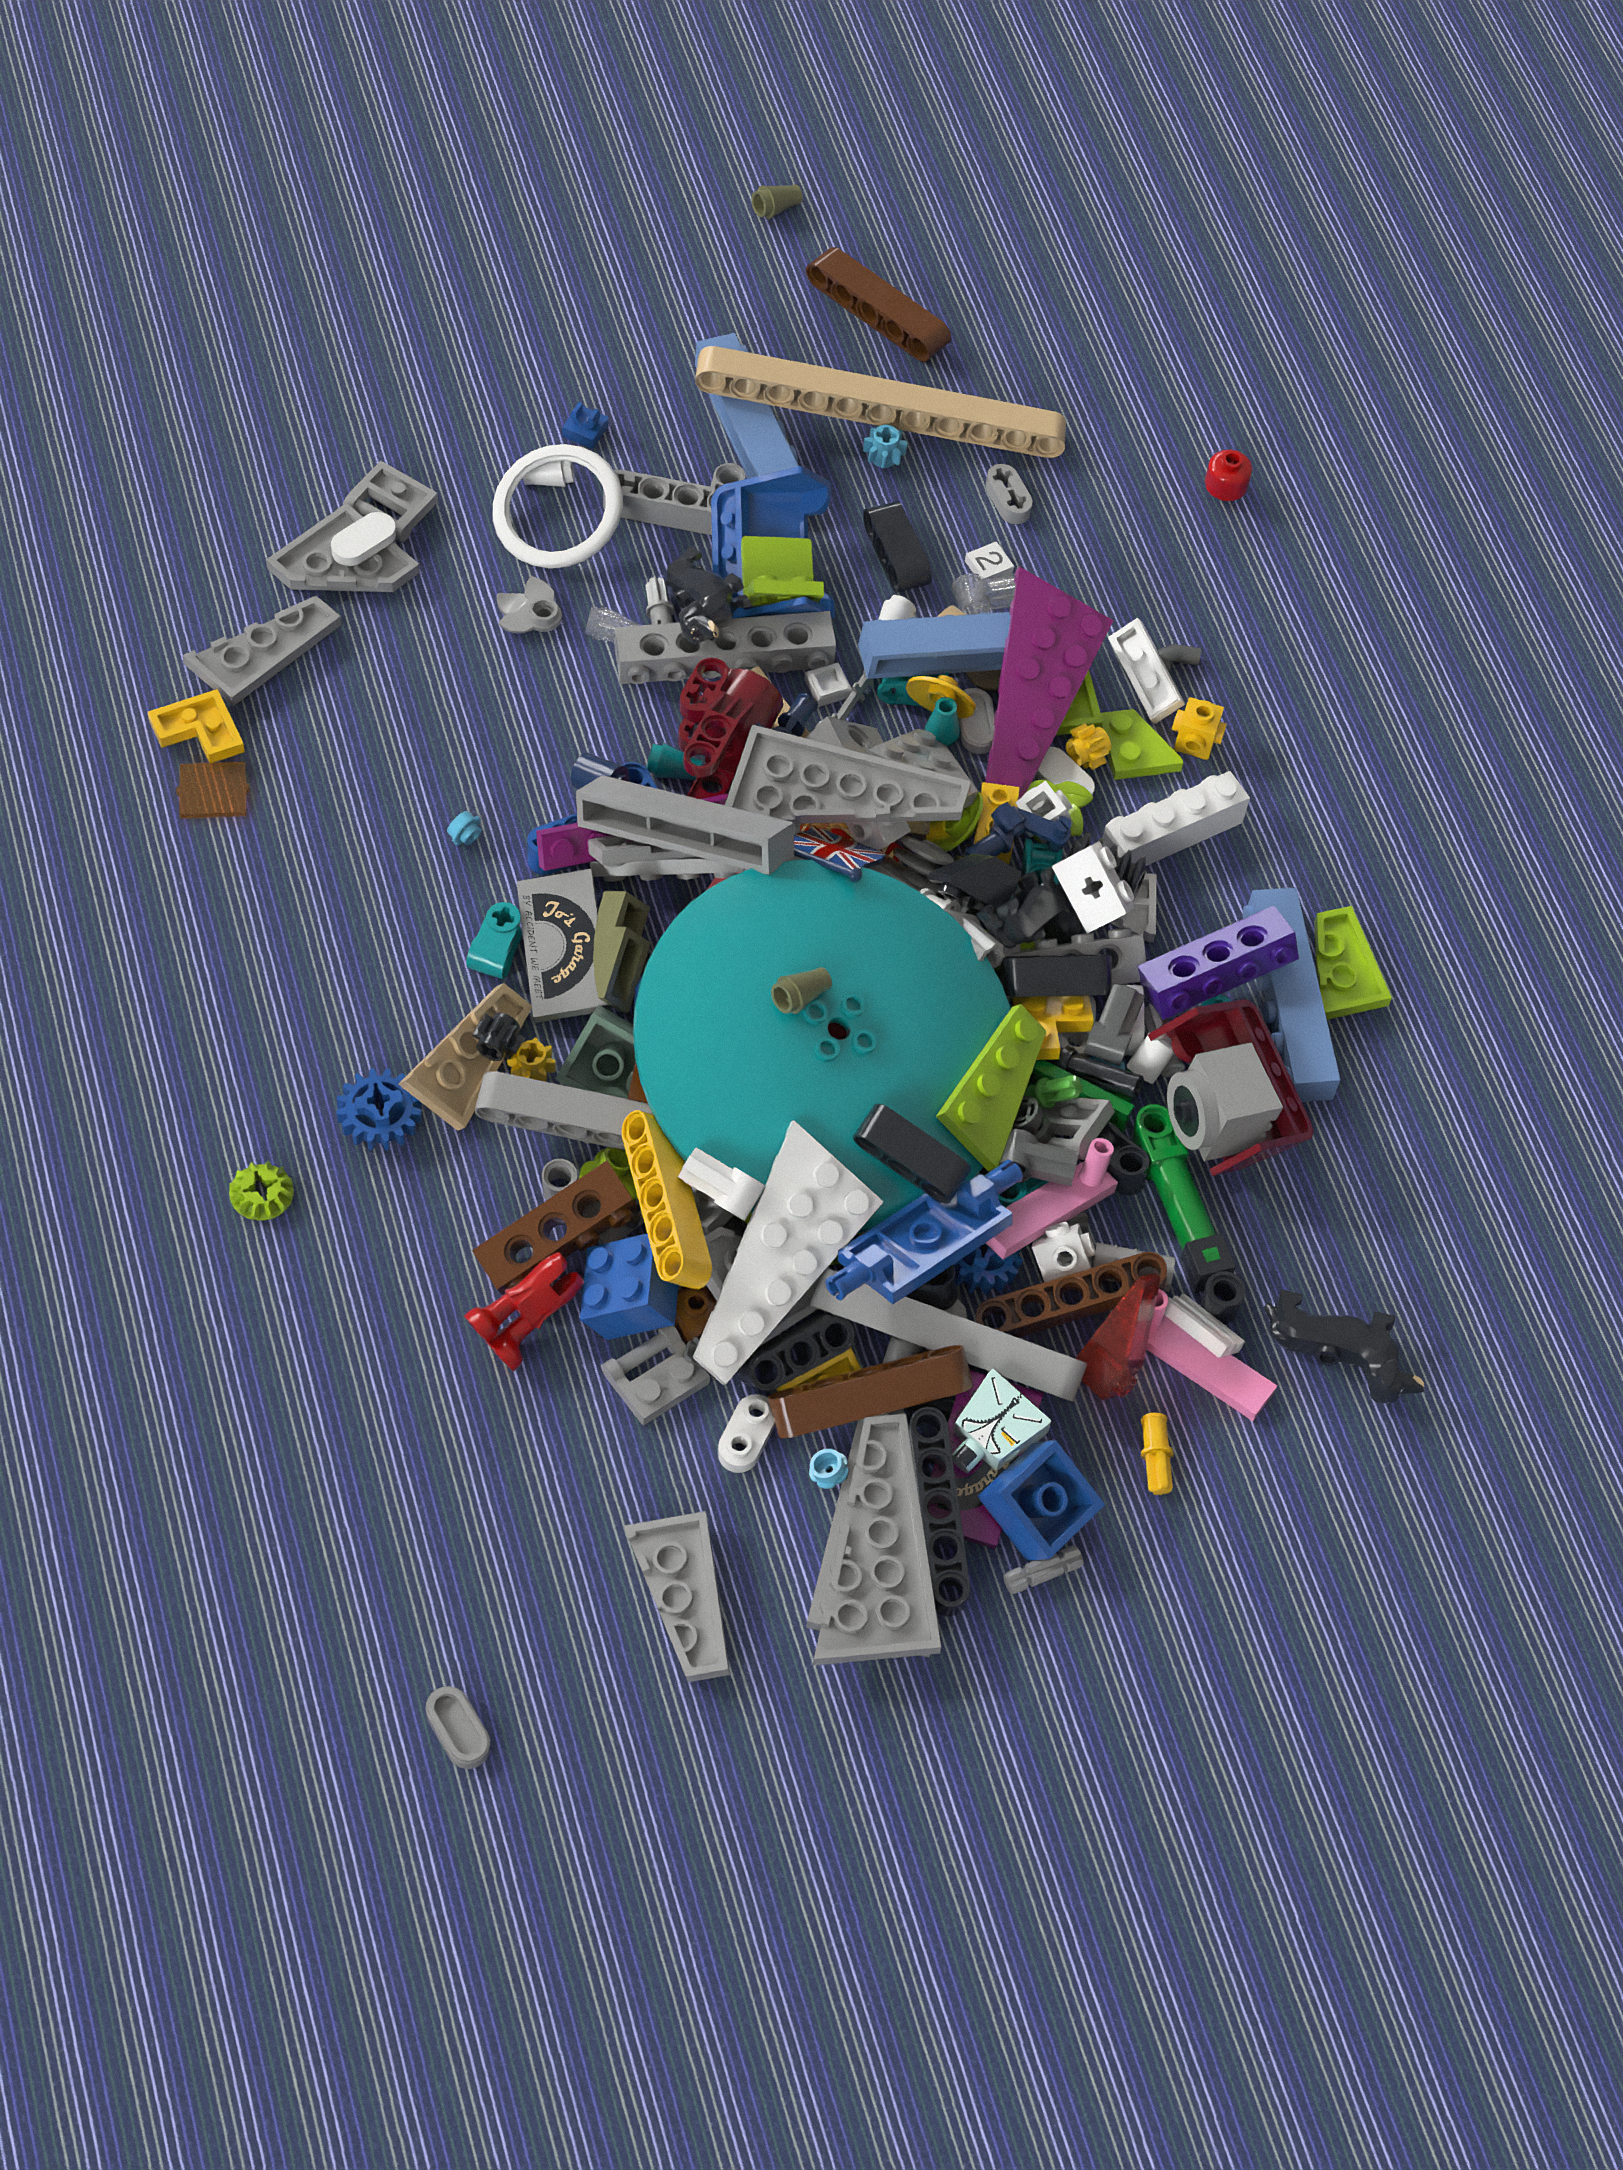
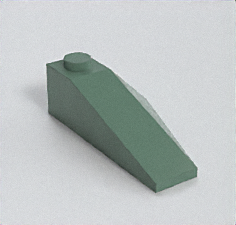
M598 1005L555 1079L568 1087L628 1099L636 1062L633 1038L634 1025Z

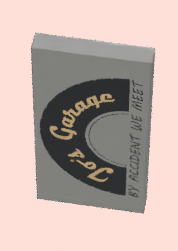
M592 869L516 881L532 1012L535 1023L591 1014L598 1005L611 1010L609 1004L598 998L594 977V935L598 907Z

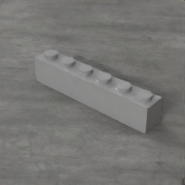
M603 775L576 791L577 823L579 827L747 870L753 868L767 875L773 873L784 861H790L794 858V822Z

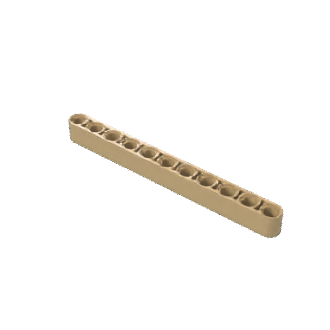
M717 346L705 347L698 355L695 384L701 391L877 426L887 424L898 430L1045 458L1058 457L1065 450L1066 420L1063 415L1055 411Z

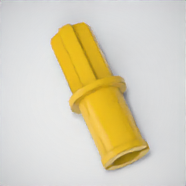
M1148 1413L1141 1418L1144 1440L1141 1458L1146 1461L1148 1489L1154 1495L1167 1494L1173 1488L1170 1458L1174 1455V1451L1168 1442L1167 1416L1163 1413Z

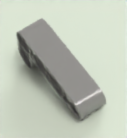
M725 463L718 466L714 472L711 486L626 470H614L623 491V509L620 518L712 535L711 500L714 492L721 485L745 479L743 468L734 463ZM603 489V508L605 510L606 497Z

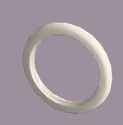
M567 444L545 446L531 451L517 460L499 483L493 501V523L496 534L504 547L512 555L532 566L551 569L578 564L599 552L612 537L619 524L623 509V491L617 474L610 464L597 453L580 446ZM556 461L575 462L592 471L603 486L606 508L601 523L587 540L576 547L564 551L549 552L529 546L519 538L510 520V501L514 490L529 472L541 465Z

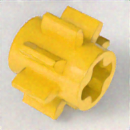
M1084 723L1070 730L1073 737L1068 739L1066 743V752L1076 764L1084 769L1090 767L1091 770H1094L1107 763L1104 756L1109 754L1111 750V741L1103 728H1095L1093 724L1087 726Z
M535 1037L533 1040L523 1042L517 1053H514L510 1060L507 1058L508 1066L512 1067L511 1075L547 1082L546 1072L554 1073L556 1071V1060L552 1059V1046L544 1047Z

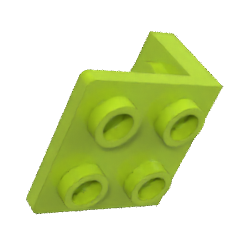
M744 536L741 539L743 595L745 594L749 597L751 607H759L801 597H807L819 603L823 598L824 583L813 580L812 542L810 539Z

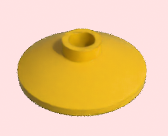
M939 675L937 678L916 676L907 682L906 691L909 696L919 705L932 712L937 700L943 697L951 698L956 702L958 719L971 717L976 709L971 697L957 687V681L949 676Z

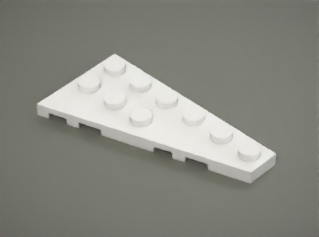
M794 1120L790 1122L782 1147L772 1165V1171L765 1188L757 1201L738 1247L735 1260L725 1278L720 1296L714 1310L710 1314L693 1355V1358L722 1385L732 1378L836 1258L838 1250L849 1243L883 1203L874 1192Z

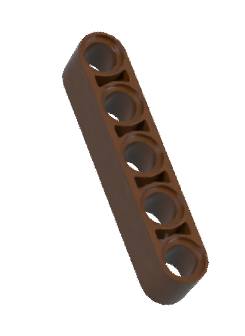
M831 247L807 265L806 275L815 288L915 359L926 362L950 343V330L942 320L841 249Z
M1151 1251L1142 1252L988 1299L978 1307L976 1322L984 1325V1320L987 1316L999 1314L1005 1318V1323L1002 1327L995 1330L1017 1338L1143 1300L1146 1292L1150 1289L1157 1288L1163 1290L1167 1282V1264L1158 1253ZM1145 1267H1152L1159 1272L1160 1276L1154 1281L1147 1282L1139 1277L1138 1272ZM1106 1279H1115L1121 1284V1288L1119 1291L1109 1294L1102 1291L1099 1285ZM1074 1290L1079 1292L1083 1299L1076 1305H1067L1062 1302L1061 1296L1067 1291ZM1030 1302H1037L1044 1307V1311L1037 1317L1026 1316L1022 1309Z
M951 1345L783 1389L771 1394L768 1400L778 1436L780 1438H791L857 1421L865 1417H872L956 1395L971 1389L974 1384L964 1347L962 1345Z

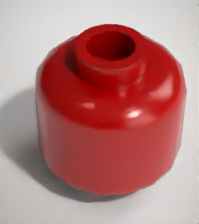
M1230 449L1216 452L1210 458L1204 480L1210 495L1222 501H1235L1242 498L1248 490L1253 471L1251 461L1246 455L1236 450Z

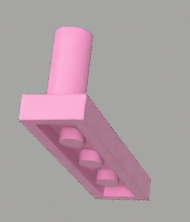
M1096 1138L1091 1142L1085 1161L1075 1168L1071 1186L1048 1182L1006 1207V1209L1013 1213V1225L987 1241L986 1244L1002 1259H1005L1045 1235V1230L1050 1226L1070 1220L1113 1194L1118 1182L1106 1172L1114 1151L1112 1143L1103 1138Z
M1157 1288L1148 1290L1144 1299L1138 1302L1123 1321L1119 1331L1248 1419L1254 1421L1275 1393L1277 1385L1232 1355L1218 1358L1164 1315L1168 1305V1296L1163 1290Z

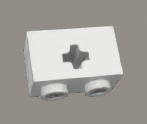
M1100 841L1052 866L1087 934L1135 908L1132 904L1134 895L1130 886L1125 880L1120 881L1114 869L1117 866L1116 860L1110 849L1106 846L1102 847ZM1100 880L1103 887L1093 891L1090 884Z

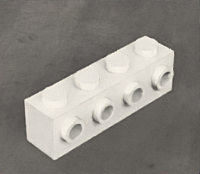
M1231 771L1219 776H1209L1199 785L1190 789L1177 790L1167 799L1158 803H1148L1141 807L1139 811L1126 817L1118 816L1112 819L1105 826L1103 839H1105L1104 847L1106 846L1110 849L1114 844H1117L1119 857H1122L1128 849L1132 850L1133 863L1142 855L1146 856L1145 866L1243 823L1250 797Z

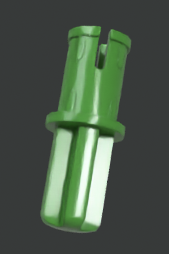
M1075 1075L1054 1080L1041 1078L1036 1084L1028 1085L1023 1096L1033 1097L1039 1106L1049 1109L1057 1102L1078 1098L1079 1094L1083 1092V1085L1080 1084L1079 1077Z

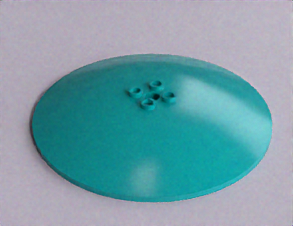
M813 860L784 861L770 875L760 873L751 868L721 881L693 900L672 921L649 958L639 984L634 1009L633 1038L640 1082L648 1105L659 1127L685 1162L694 1149L698 1148L731 1169L736 1167L764 1185L767 1183L772 1171V1165L782 1147L790 1122L794 1120L883 1201L881 1206L857 1232L864 1233L925 1194V1192L865 1152L854 1142L853 1135L874 1104H882L894 1110L963 1158L971 1167V1172L966 1178L967 1180L975 1177L984 1167L937 1119L936 1115L1011 1008L1002 984L987 957L985 956L983 961L978 960L971 942L972 937L943 908L914 888L895 878L864 867L861 868L862 878L858 882H851L849 876L825 868ZM819 967H823L828 971L832 980L831 988L820 994L799 1013L794 1014L790 1012L786 1014L775 1006L771 996V988L779 977L811 971ZM838 1023L842 1025L846 1030L847 1037L842 1040L833 1038L828 1032V1024ZM756 1201L755 1205L753 1206V1208H752V1210H751L750 1212L753 1213V1211H754V1209H755V1206H756V1204H757V1201Z

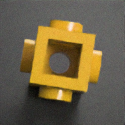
M1189 697L1185 711L1177 710L1172 730L1178 732L1174 751L1208 760L1213 744H1221L1227 725V723L1221 722L1224 707L1206 700Z

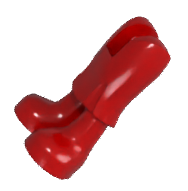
M560 1252L552 1254L541 1261L521 1282L505 1290V1294L490 1305L472 1308L463 1315L474 1330L485 1340L487 1345L513 1372L523 1361L520 1344L533 1329H540L544 1321L568 1303L584 1284V1280L577 1272H571L563 1276L552 1287L550 1286L564 1272L568 1264ZM516 1310L519 1316L499 1330L500 1325Z

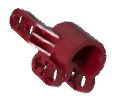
M714 657L705 658L696 665L681 692L679 706L680 713L684 718L678 729V745L684 752L683 764L685 770L692 776L697 777L687 794L688 797L703 799L729 794L752 725H756L759 722L764 727L772 729L784 706L782 695L768 679L753 671L741 668H728L724 661ZM707 671H715L722 678L718 681L710 682L705 680L702 675ZM695 755L705 756V764L697 766L690 759ZM707 782H717L722 786V789L717 793H709L702 786Z

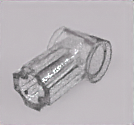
M968 573L958 577L952 584V591L959 610L966 615L990 613L994 609L1011 607L1015 590V574L982 579L976 573Z

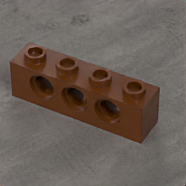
M606 1160L474 1248L472 1252L495 1288L503 1296L505 1290L521 1282L548 1256L560 1252L566 1258L578 1249L579 1251L587 1250L588 1247L594 1246L600 1240L599 1235L611 1227L617 1229L627 1224L634 1217L633 1213L639 1207ZM594 1202L601 1204L600 1211L596 1216L592 1218L583 1217V1211L588 1204ZM555 1226H567V1231L563 1238L556 1241L549 1240L550 1232ZM525 1247L533 1248L532 1257L527 1262L516 1263V1255L521 1249Z

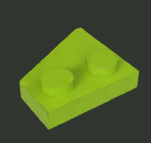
M1134 709L1101 713L1103 720L1102 728L1106 731L1111 741V750L1107 754V759L1114 780L1181 772L1183 767L1182 758Z

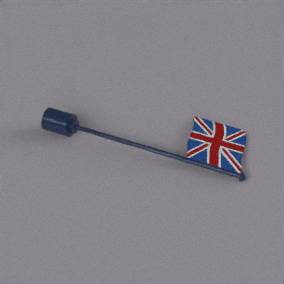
M590 753L582 754L576 760L571 772L572 785L577 789L584 787L602 775L631 782L626 767ZM813 825L807 831L794 834V856L804 860H813L825 868L849 876L851 882H858L862 878V867L870 868L884 861L885 852Z

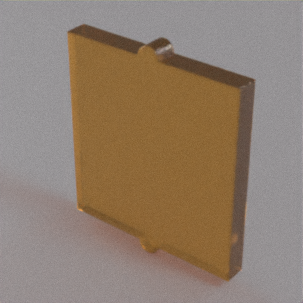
M245 762L180 764V786L176 787V794L179 796L180 819L246 816V794L250 792V788L246 784Z

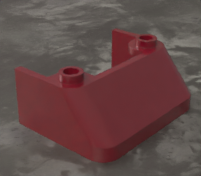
M1243 999L1195 1007L1148 1034L1150 1041L1171 1038V1045L1175 1055L1180 1060H1184L1189 1064L1192 1063L1196 1054L1252 1043L1283 1106L1277 1119L1270 1121L1272 1128L1269 1131H1265L1266 1138L1263 1142L1241 1153L1222 1157L1224 1162L1210 1168L1212 1176L1241 1170L1312 1138L1313 1127L1259 1010L1249 1000Z

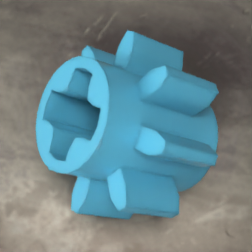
M887 424L881 425L876 429L871 428L870 437L864 438L863 451L869 452L868 462H873L881 468H888L894 464L899 465L901 455H906L907 441L901 440L902 430H897L895 427Z

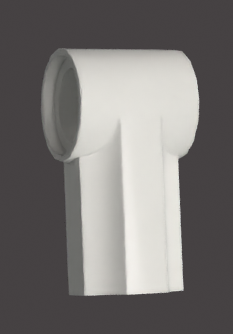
M698 1148L694 1149L678 1176L698 1191H702L714 1198V1203L744 1221L765 1188L764 1184L736 1167L731 1169Z

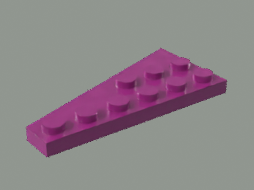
M1021 567L1015 572L1014 597L1009 613L1011 615L1009 632L1005 641L998 693H1000L998 708L995 712L993 724L995 725L993 743L989 752L985 783L1019 787L1018 800L1027 792L1114 621Z

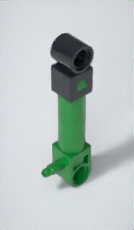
M1157 1104L1147 1105L1137 1114L1130 1140L1148 1154L1149 1166L1146 1180H1153L1181 1247L1180 1262L1193 1293L1203 1292L1199 1305L1221 1323L1227 1324L1233 1321L1239 1312L1246 1292L1245 1285L1241 1278L1234 1274L1236 1265L1223 1234H1216L1186 1163L1189 1154L1186 1149L1187 1147L1177 1137L1168 1109ZM1151 1128L1159 1133H1153L1148 1131L1147 1129ZM1215 1295L1225 1296L1229 1301H1222Z

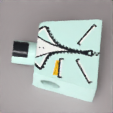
M992 1369L955 1423L954 1433L963 1443L952 1453V1460L966 1473H969L981 1459L993 1469L999 1470L1024 1452L1032 1443H1036L1043 1438L1049 1431L1051 1420L996 1370Z

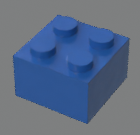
M648 1234L587 1248L580 1321L606 1340L675 1325L678 1285L660 1278Z
M1056 1440L1032 1443L977 1496L1026 1561L1050 1559L1105 1506Z

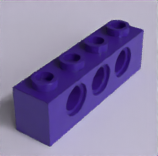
M1271 906L1138 965L1144 995L1162 1020L1298 960L1296 934L1276 907Z

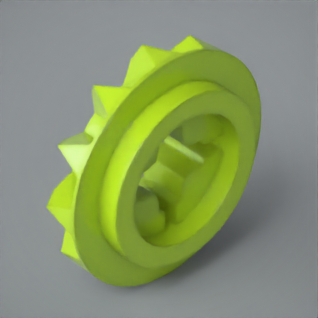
M269 1161L258 1165L251 1162L248 1168L242 1171L237 1170L232 1183H229L230 1201L234 1209L248 1219L257 1221L273 1219L286 1211L293 1200L294 1187L292 1178L287 1175L283 1166L278 1168ZM257 1180L262 1182L265 1187H268L267 1201H264L263 1196H260L257 1191L253 1192L255 1191Z

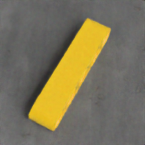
M634 1110L625 1118L621 1132L657 1272L664 1281L699 1290L708 1283L711 1277L712 1262L692 1188L678 1177L685 1164L684 1160L675 1151L662 1132L654 1115Z

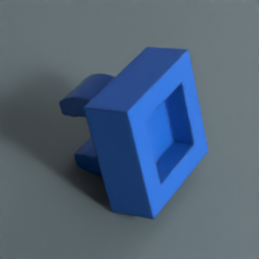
M578 402L562 427V437L593 449L608 428L609 417L601 414L598 409L591 410L584 407L583 403Z

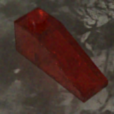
M1156 1273L1139 1277L1075 1358L1088 1363L1082 1381L1102 1400L1115 1396L1123 1397L1137 1383V1379L1134 1376L1143 1366L1161 1280Z

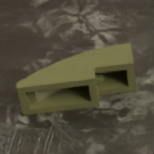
M604 891L594 935L593 963L597 994L599 999L620 1012L629 1013L634 990L639 981L650 946V942L641 937L650 907L626 891Z

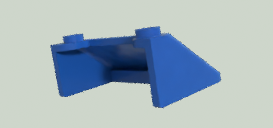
M797 466L721 485L714 492L711 500L713 573L722 576L723 580L726 576L733 573L741 578L743 583L741 539L744 536L808 538L807 516L821 515L828 509L831 500V482L803 466ZM743 589L739 592L733 593L732 598H736L740 595L743 596ZM824 592V596L819 603L807 597H801L759 607L737 608L732 618L830 611L831 619H834L835 605L832 597Z

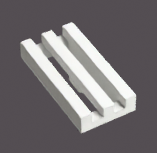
M1182 1294L1180 1297L1174 1296L1172 1299L1168 1298V1305L1164 1315L1218 1358L1239 1353L1245 1341L1185 1294Z

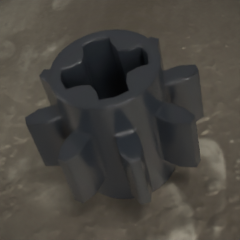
M500 1012L495 1013L493 1018L486 1014L472 1034L473 1037L479 1039L476 1045L479 1053L492 1061H501L504 1056L510 1060L524 1041V1037L517 1034L520 1030L519 1023L510 1015Z

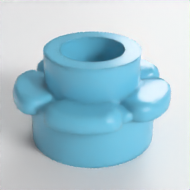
M468 811L460 813L447 829V833L452 837L454 844H472L482 832V829L478 826L481 823V818L479 816L474 817Z
M833 1449L820 1450L810 1461L809 1475L811 1480L817 1482L820 1488H833L835 1485L844 1482L849 1474V1469L846 1467L848 1460L843 1454ZM833 1468V1471H832V1472H830V1473H827V1472H826L827 1470Z

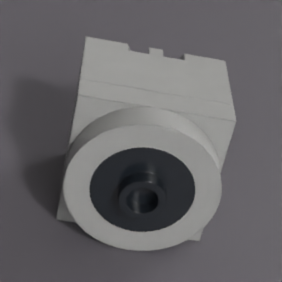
M1252 1043L1196 1054L1187 1071L1175 1073L1171 1077L1167 1090L1169 1116L1177 1137L1188 1149H1199L1204 1161L1238 1154L1263 1142L1266 1138L1265 1131H1269L1272 1128L1270 1121L1276 1120L1283 1109Z

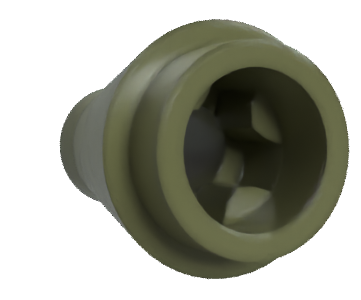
M797 184L790 186H760L758 190L753 192L751 202L757 216L770 219L794 205L801 204L803 195Z
M823 967L781 976L772 986L771 996L775 1006L781 1012L797 1014L820 994L830 989L832 980L828 971Z

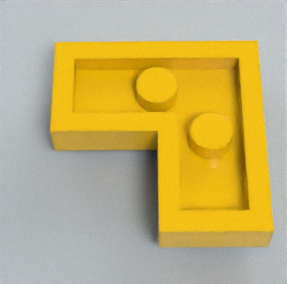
M218 689L147 712L149 722L161 748L197 737L209 764L245 752L244 743Z
M1089 995L1012 998V1007L1022 1004L1046 1030L1036 1060L1059 1059L1060 1043L1058 1033L1091 1032L1094 1019Z

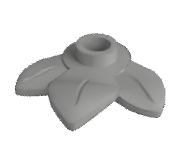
M531 576L528 579L524 594L498 593L496 595L499 610L504 615L499 621V626L508 632L525 633L531 630L548 632L557 628L561 623L562 612L554 601V590L539 578Z

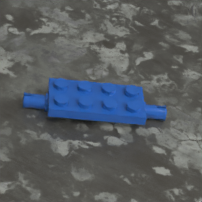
M1007 1159L984 1176L979 1174L970 1180L965 1179L948 1204L937 1201L926 1193L838 1250V1262L845 1268L826 1278L825 1283L828 1291L832 1296L836 1295V1299L841 1301L848 1294L866 1284L890 1303L895 1304L1013 1225V1213L1001 1205L998 1197L1000 1193L1022 1181L1021 1169L1016 1163L1011 1165L1012 1161Z

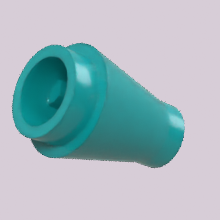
M943 697L937 700L935 708L925 725V730L932 733L936 737V741L947 747L959 738L961 729L956 702L951 698Z
M664 742L662 745L652 744L646 769L649 773L654 774L653 778L686 779L695 781L697 778L685 770L683 752ZM693 757L690 759L693 764L701 766L702 760Z

